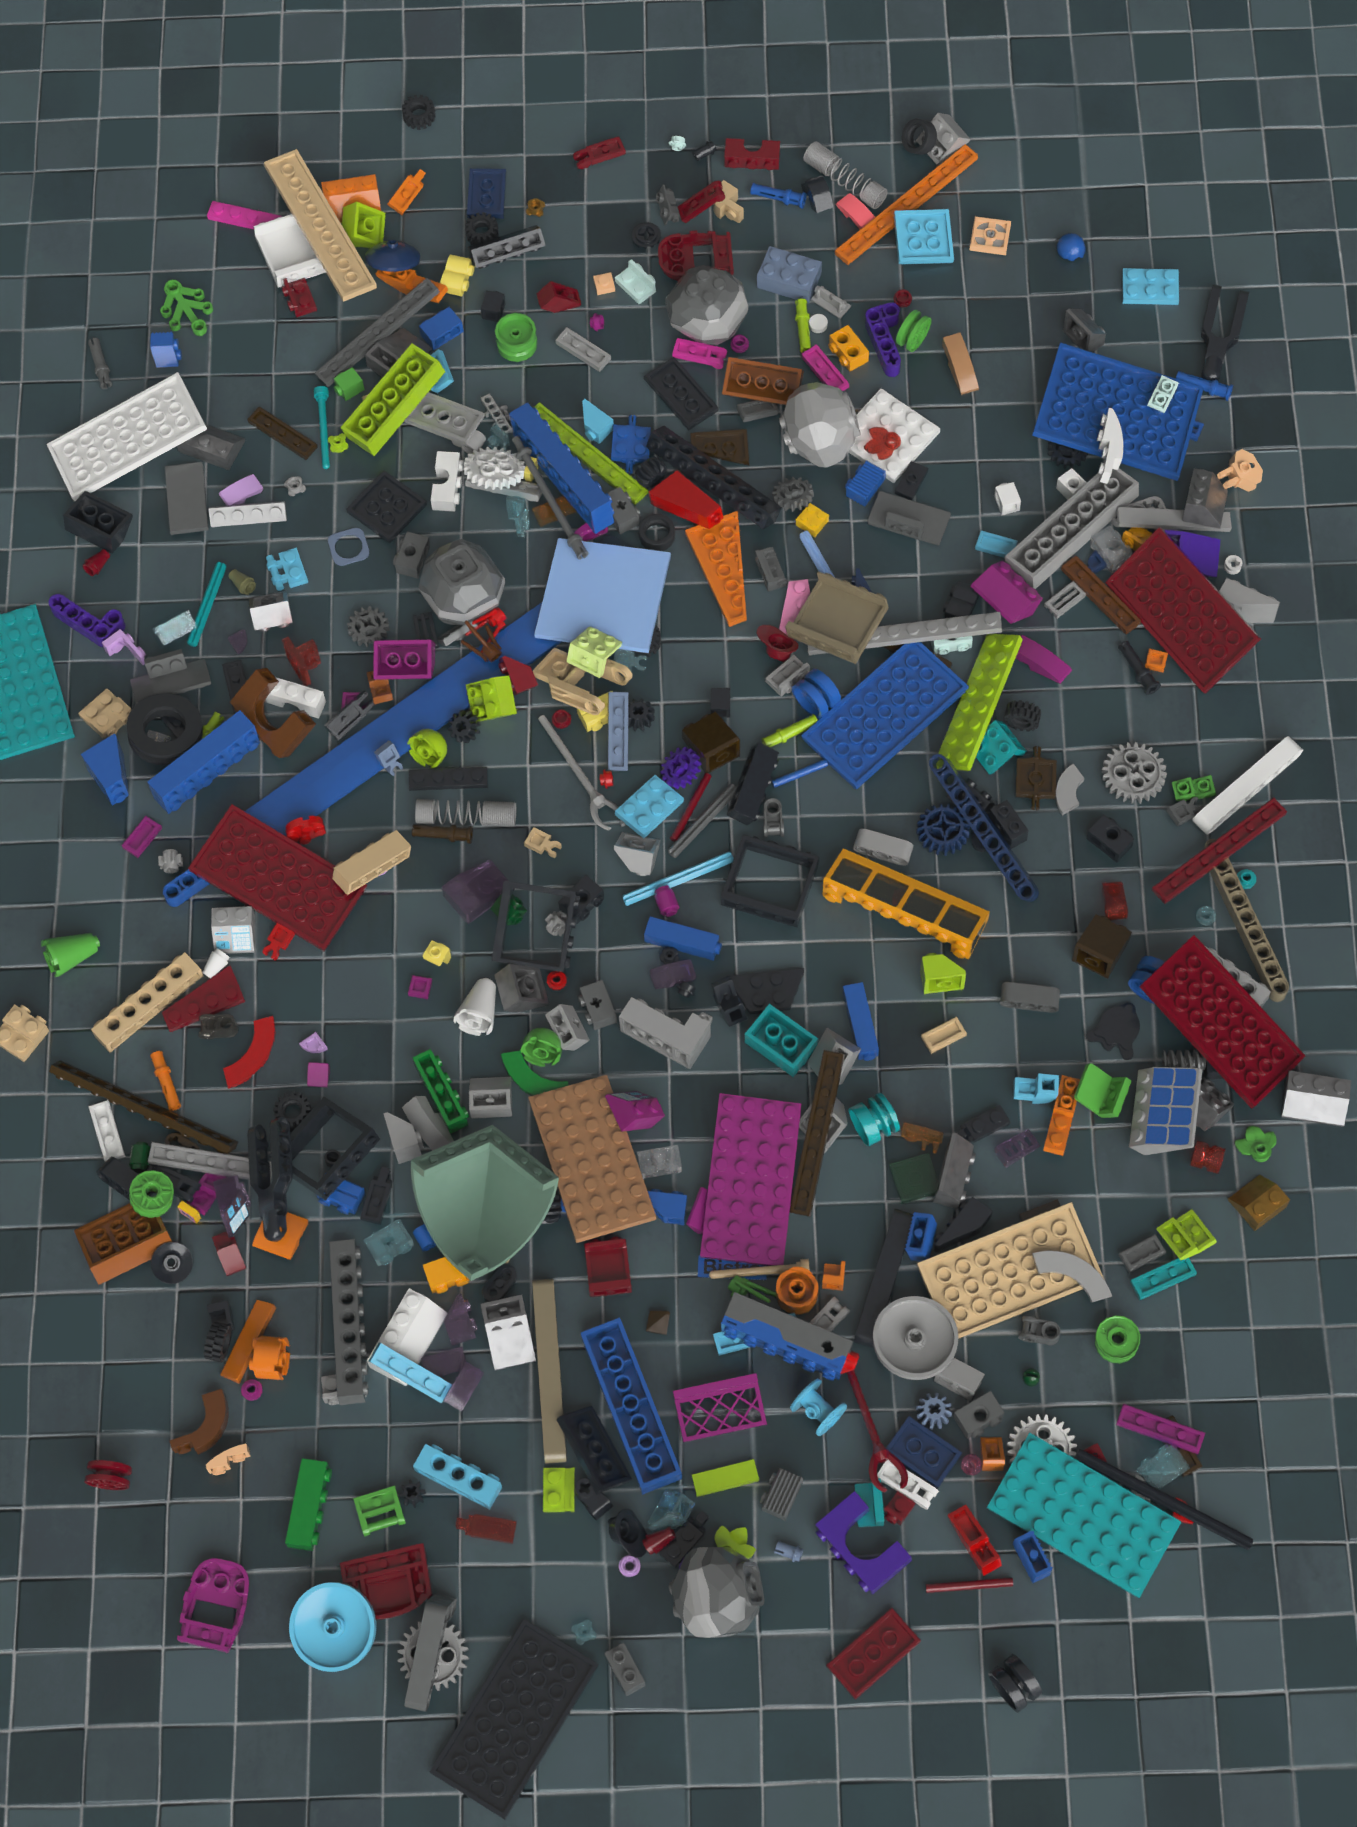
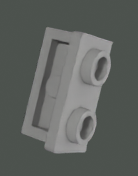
M793 655L765 678V682L782 697L785 693H790L792 686L799 680H805V675L810 672V665L808 663L803 664Z

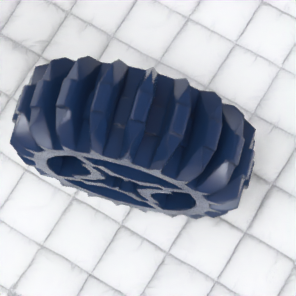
M940 803L939 808L933 805L931 806V811L926 809L924 814L920 815L916 834L919 835V842H923V848L929 846L928 851L930 853L936 850L937 856L940 852H943L946 856L948 851L954 854L955 848L961 850L962 845L967 843L966 838L970 836V825L967 824L968 822L961 812L957 813V806L950 809V804L945 808ZM939 819L937 823L928 826L932 821ZM942 824H943V828H944V830H945V835H944V833H943V831H942V828H941V825H942ZM958 833L955 838L947 841L948 837Z

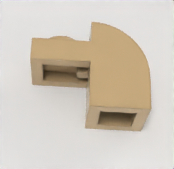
M723 180L721 183L725 199L722 202L713 204L714 213L719 219L726 215L730 220L740 223L744 219V209L736 204L738 189Z

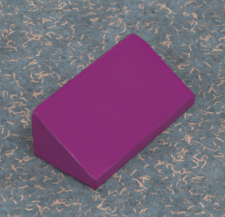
M700 1187L686 1223L693 1231L699 1234H703L708 1189Z

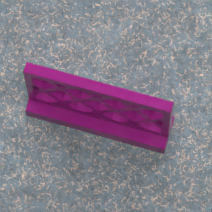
M756 1373L673 1391L683 1443L767 1425ZM755 1388L756 1398L752 1404L741 1397L745 1390ZM737 1391H742V1392L740 1393V1395H737L736 1393H734V1392H737ZM728 1393L737 1397L731 1408L721 1402L723 1396ZM721 1395L718 1400L714 1398V1396ZM704 1398H711L717 1402L711 1412L700 1406ZM739 1399L750 1406L744 1417L733 1410ZM695 1400H700L698 1404L693 1402ZM756 1401L758 1402V1407H759V1408H757L756 1406H754V1404H755ZM689 1402L695 1406L690 1417L681 1412V1403ZM718 1404L729 1410L723 1421L712 1414ZM754 1408L760 1412L761 1421L753 1423L746 1416ZM697 1409L708 1414L702 1425L691 1419ZM731 1412L742 1419L736 1427H731L725 1423ZM710 1416L721 1423L717 1431L711 1432L704 1427ZM683 1417L688 1419L685 1424L683 1422ZM691 1421L700 1429L696 1435L687 1437L685 1427ZM743 1421H746L747 1423H749V1424L741 1425V1424L743 1423ZM723 1425L727 1427L726 1429L720 1430ZM702 1429L707 1432V1433L700 1434V1432L702 1431Z

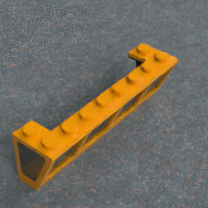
M844 848L823 879V896L828 901L841 904L844 898L848 902L861 904L867 910H875L885 918L898 920L903 926L914 927L922 934H930L940 942L950 943V952L958 958H970L989 919L990 911Z

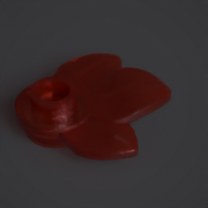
M882 427L870 428L869 433L873 439L864 446V450L870 454H877L879 460H885L891 457L893 451L900 447L901 438L897 433L888 432Z

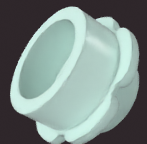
M672 136L671 141H669L671 149L682 151V148L686 147L685 138Z

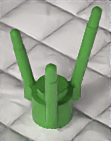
M738 1275L731 1280L728 1289L732 1291L731 1296H733L734 1292L743 1296L749 1292L759 1299L770 1303V1299L752 1289L755 1288L776 1297L775 1292L750 1282L746 1278L742 1279Z

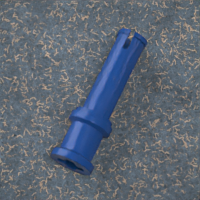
M756 183L752 184L750 191L751 195L783 201L785 205L792 204L799 206L801 209L804 208L807 198L806 192H793L792 189H786L785 191Z
M1178 371L1176 379L1204 387L1203 391L1209 392L1210 396L1223 397L1226 401H1229L1234 386L1232 384L1219 383L1216 379L1213 381L1206 380Z

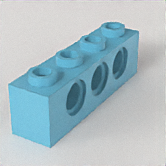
M425 1444L413 1465L415 1472L490 1510L502 1489L501 1482H499L500 1479L491 1473H488V1475L481 1473V1469L470 1463L468 1466L462 1463V1459L454 1454L450 1456L444 1454L443 1449L437 1445L432 1444V1446ZM438 1461L446 1463L445 1467L440 1470L435 1469L434 1466ZM456 1471L464 1472V1476L461 1479L453 1478ZM480 1480L483 1482L481 1488H472L474 1481Z

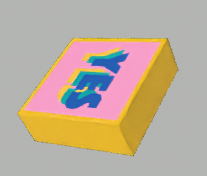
M181 1201L177 1206L180 1213L197 1224L201 1219L199 1212L184 1201Z

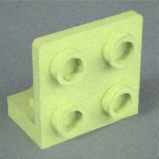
M588 627L570 643L566 662L600 678L604 675L607 658L621 647L622 642L596 628Z

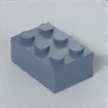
M769 246L757 274V288L795 300L803 298L809 304L821 277L822 262Z

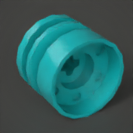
M882 1093L875 1094V1099L872 1097L867 1099L869 1108L860 1102L848 1109L851 1121L866 1146H871L881 1141L880 1130L886 1137L891 1136V1131L893 1133L900 1131L896 1112Z

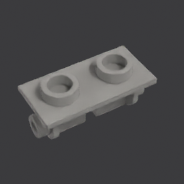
M817 286L814 290L816 294L811 298V301L839 319L851 308L850 304L826 290L824 286Z

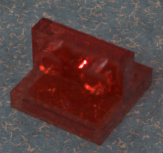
M289 636L282 639L286 657L304 686L310 685L311 680L308 670L316 668L321 663L316 643L312 639L295 648Z

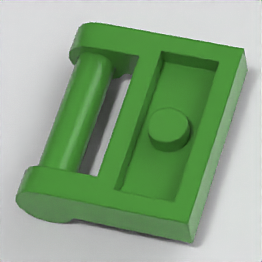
M395 1486L353 1498L364 1537L371 1535V1532L386 1527L406 1524ZM395 1510L396 1516L368 1524L366 1520Z

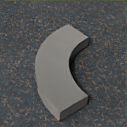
M1060 1251L1032 1253L1038 1274L1058 1273L1071 1277L1085 1290L1091 1303L1112 1297L1103 1277L1094 1267L1081 1258Z

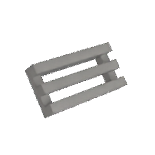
M1072 581L1046 601L1044 607L1046 609L1049 608V612L1051 614L1054 613V617L1058 619L1085 598L1086 593ZM1071 589H1075L1069 595L1064 597L1060 602H1058L1055 606L1052 605L1058 599L1064 596L1067 592H1069Z

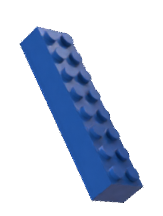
M527 402L510 412L509 417L514 437L519 436L524 447L532 449L530 456L537 458L538 466L589 525L591 530L597 534L613 524L614 510L611 507V497L608 493L604 494L599 482L592 479L588 469H583L577 456H572L569 447L566 444H562L559 435L555 431H551L548 422L545 419H541L538 410L535 407L532 408Z
M617 1318L581 1332L583 1345L642 1495L681 1480L682 1472L621 1319Z

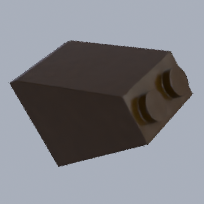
M716 712L704 715L701 720L686 725L682 730V739L688 748H691L700 757L699 761L702 763L700 766L705 773L709 774L740 757L739 737Z
M1096 914L1076 943L1072 961L1108 979L1129 943L1132 932L1127 927L1117 925L1111 922L1109 918Z

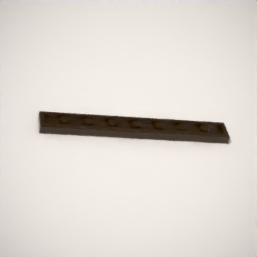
M827 1050L823 1051L790 1213L811 1217L845 1054Z

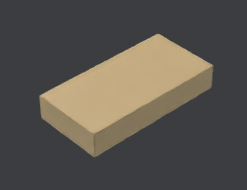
M955 1017L921 1034V1038L932 1054L965 1037L967 1033L958 1018Z

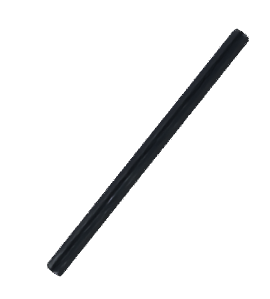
M1082 1449L1077 1451L1074 1459L1246 1550L1251 1548L1253 1539Z

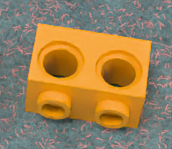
M849 325L829 335L828 346L830 351L839 357L841 365L843 367L846 366L849 372L868 362V349Z

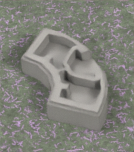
M1074 764L1070 765L1062 773L1056 787V804L1062 816L1079 806L1076 791L1078 786L1084 782V777Z

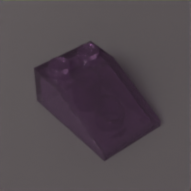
M489 860L457 875L443 885V896L464 921L470 924L493 906L502 894L504 881H508V879Z

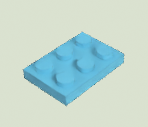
M1123 268V304L1178 305L1179 270Z
M654 775L615 810V816L644 839L684 802V798L658 776Z

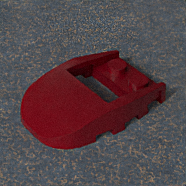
M697 230L689 231V234L685 235L677 233L665 237L658 246L660 268L669 278L679 281L685 271L695 267L693 246L713 244L715 268L726 270L731 275H734L730 232H726V235H716L715 231L697 233Z

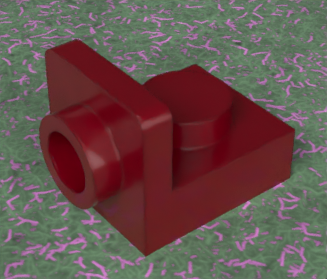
M897 1491L889 1504L883 1509L884 1518L893 1525L897 1523L901 1526L916 1503Z

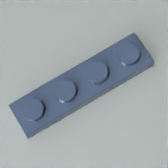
M608 692L607 771H628V692Z

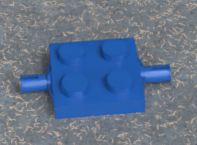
M629 415L628 425L613 424L611 460L625 463V472L628 473L630 468V474H633V464L645 462L649 458V449L646 448L650 437L651 427L636 426L637 417L633 415L632 422V415Z

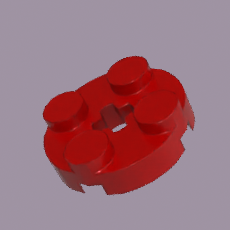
M309 816V820H303L302 817L292 820L286 825L285 832L286 836L291 840L299 841L301 845L309 844L311 839L324 835L326 830L321 817Z

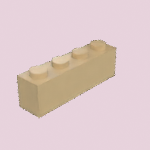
M397 830L387 833L381 840L376 843H370L361 852H355L348 860L339 862L334 867L332 879L348 895L409 858L411 845Z

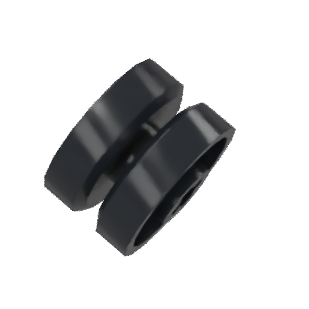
M1015 1654L1004 1660V1668L996 1666L988 1673L998 1693L1017 1713L1027 1706L1026 1698L1034 1701L1043 1693L1034 1675Z

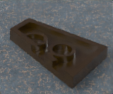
M747 429L690 433L691 444L707 456L749 465Z

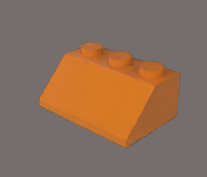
M375 174L321 182L323 194L340 223H342L343 207L354 202H359L381 211Z

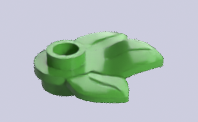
M1249 1126L1246 1130V1138L1235 1140V1146L1238 1151L1243 1155H1251L1257 1162L1267 1161L1271 1156V1149L1277 1142L1274 1132L1264 1134L1257 1126Z

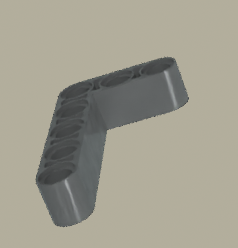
M435 1593L426 1602L405 1698V1707L424 1712L428 1710L446 1623L454 1615L457 1598Z

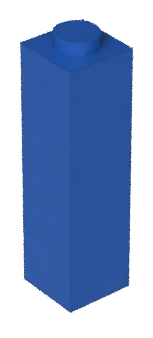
M649 917L644 933V941L646 943L665 948H675L680 952L713 961L715 955H719L722 948V943L719 942V935L654 917Z
M863 982L843 986V998L854 1044L861 1049L858 1060H873L879 1054V1047Z

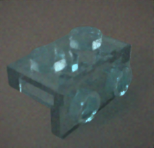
M519 496L506 497L508 519L515 520L517 537H525V532L530 527V519H528L529 510L526 508L525 498Z

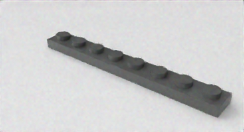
M426 278L316 371L315 375L328 388L334 383V378L339 373L347 371L358 363L378 341L392 334L439 294V289Z

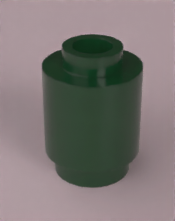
M136 1142L135 1145L131 1146L129 1166L138 1174L147 1171L150 1166L148 1158L151 1147L146 1142Z

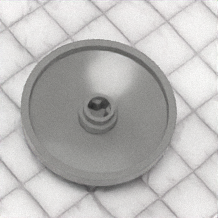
M908 1296L893 1301L879 1314L873 1330V1346L878 1359L890 1372L902 1378L922 1380L938 1375L952 1362L958 1346V1330L953 1317L941 1304L926 1297Z

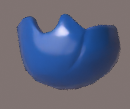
M1065 234L1059 239L1056 246L1058 255L1070 261H1074L1078 257L1083 258L1086 252L1084 241L1078 234Z

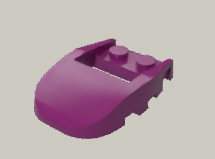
M212 1558L205 1560L195 1569L191 1578V1584L183 1597L184 1603L180 1615V1623L182 1624L181 1635L177 1636L179 1642L229 1653L243 1624L249 1592V1577L241 1565L223 1559ZM200 1600L237 1609L232 1630L191 1620L196 1601Z

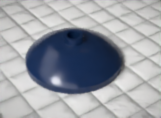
M389 240L372 246L365 254V261L369 266L378 270L390 272L404 271L419 264L420 253L416 248L407 243Z

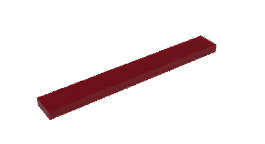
M1272 798L1154 885L1152 891L1166 904L1285 816L1287 811L1275 798Z

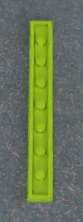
M539 402L535 406L541 419H545L548 422L551 431H555L559 435L562 444H566L569 447L571 454L577 456L582 463L614 489L621 487L623 492L629 494L634 505L648 494V489L640 485L633 477Z

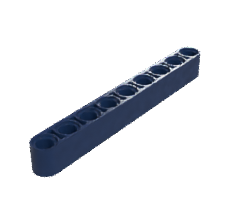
M941 754L933 755L929 760L931 770L1015 893L1022 900L1028 902L1035 901L1039 895L1037 886L952 762ZM943 759L944 764L938 769L937 762ZM954 775L955 780L949 785L947 779L949 776ZM961 791H965V798L960 801L958 795ZM972 807H976V814L971 817L969 811ZM983 823H987V830L982 833L980 826ZM994 839H998V846L992 849L991 842ZM1005 855H1009V862L1003 865L1002 858ZM1016 871H1020V879L1014 881L1013 874ZM1027 887H1030L1032 889V893L1029 897H1025L1024 891Z

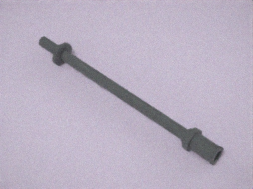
M519 436L513 437L512 441L519 451L516 454L517 459L524 460L568 536V546L572 547L579 560L582 559L581 555L583 558H586L589 553L582 543L581 536L575 534L530 457L532 449L524 447Z

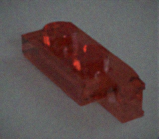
M478 1514L469 1515L468 1519L457 1517L456 1529L465 1530V1535L513 1544L517 1521Z

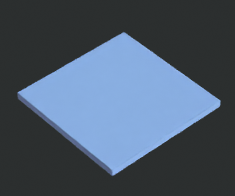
M558 538L534 634L535 638L571 643L588 627H592L621 641L622 645L619 649L649 653L671 553L582 541L589 554L586 558H583L581 555L582 559L579 560L572 547L568 546V539Z

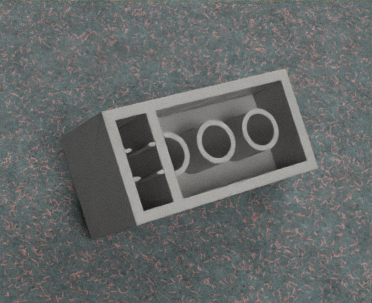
M631 997L619 1016L621 1032L688 1069L692 1068L711 1037L710 1025L713 1017L704 1012H701L699 1016L692 1013L686 1024L683 1025L680 1020L667 1017L662 1010L649 1007L644 1000L639 998L636 1000Z

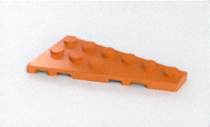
M738 511L724 515L720 523L711 529L697 525L685 530V535L729 627L747 621Z

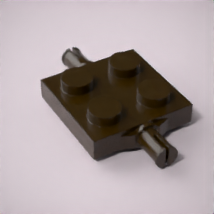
M1037 746L1033 747V757L1027 759L1017 758L1016 797L1032 799V810H1035V803L1036 810L1040 809V799H1055L1057 760L1041 758V747L1039 746L1038 749Z

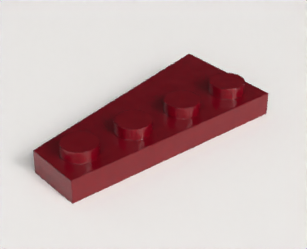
M231 965L162 1012L169 1032L245 1002Z

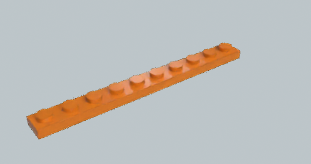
M966 144L838 247L835 250V255L846 265H849L895 227L894 211L918 209L978 160V154Z

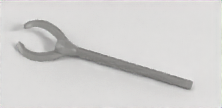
M540 716L538 720L561 754H563V757L569 763V766L575 772L580 782H582L586 791H588L591 799L590 812L593 820L601 828L611 830V827L605 825L600 820L598 809L607 805L615 811L619 807L605 799L602 794L595 790L546 716ZM623 821L620 822L621 827L626 825Z

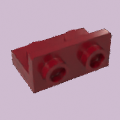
M287 278L283 279L284 286H281L284 297L288 296L289 301H287L289 310L290 312L294 311L296 318L317 311L305 278L288 283Z

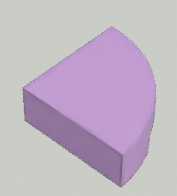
M316 1032L299 1043L301 1048L310 1053H321L328 1050Z

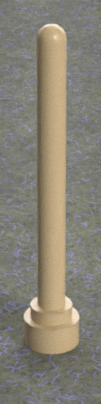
M800 1259V1262L789 1265L714 1270L709 1273V1277L711 1279L732 1278L736 1275L745 1277L782 1274L792 1267H803L810 1271L809 1259Z

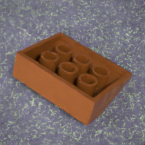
M130 1203L74 1230L98 1285L151 1260L153 1253L159 1246L172 1242L161 1216L153 1218L141 1216L134 1211Z

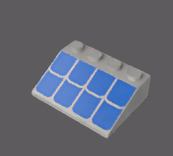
M1152 1067L1138 1070L1129 1143L1130 1148L1143 1155H1150L1194 1147L1202 1069Z

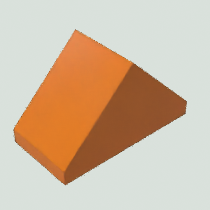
M1002 1437L980 1438L981 1471H1003L1005 1456Z

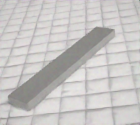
M1118 507L1116 510L1118 527L1155 529L1160 527L1162 529L1230 532L1232 529L1230 512L1223 513L1221 527L1218 529L1182 521L1184 510Z
M151 1143L148 1164L250 1180L248 1157L162 1143ZM268 1161L270 1163V1180H272L271 1161Z

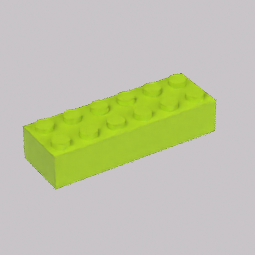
M411 343L341 426L346 437L375 456L445 373L441 363Z

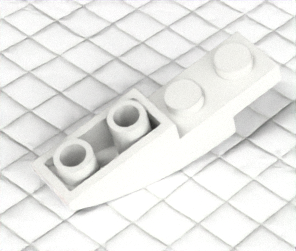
M1112 408L1108 409L1106 415L1103 414L1100 423L1103 426V430L1099 431L1097 441H1100L1099 449L1103 450L1101 458L1104 459V463L1101 462L1098 474H1101L1100 482L1106 484L1109 481L1112 469L1118 470L1123 457L1122 430L1117 415Z

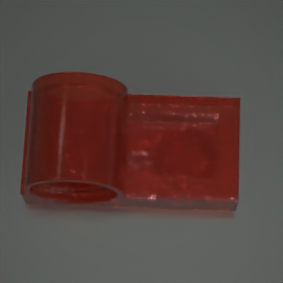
M1102 883L1105 917L1110 920L1127 919L1128 907L1123 883Z

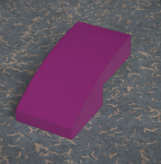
M205 1173L198 1182L202 1185L201 1188L195 1192L192 1203L187 1202V1204L205 1216L224 1186L227 1177Z

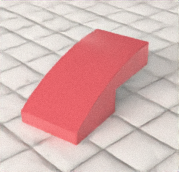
M851 193L836 203V206L846 218L850 217L859 229H862L875 218L870 210Z

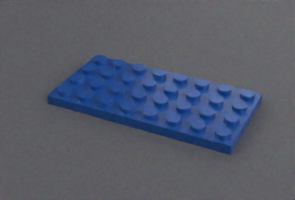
M921 642L904 644L802 734L801 737L857 790L959 699L969 686Z

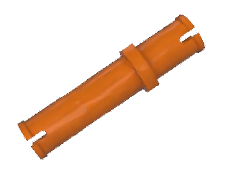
M162 1051L153 1052L150 1057L155 1067V1076L160 1081L169 1111H175L181 1108V1104L170 1076V1067L166 1065Z

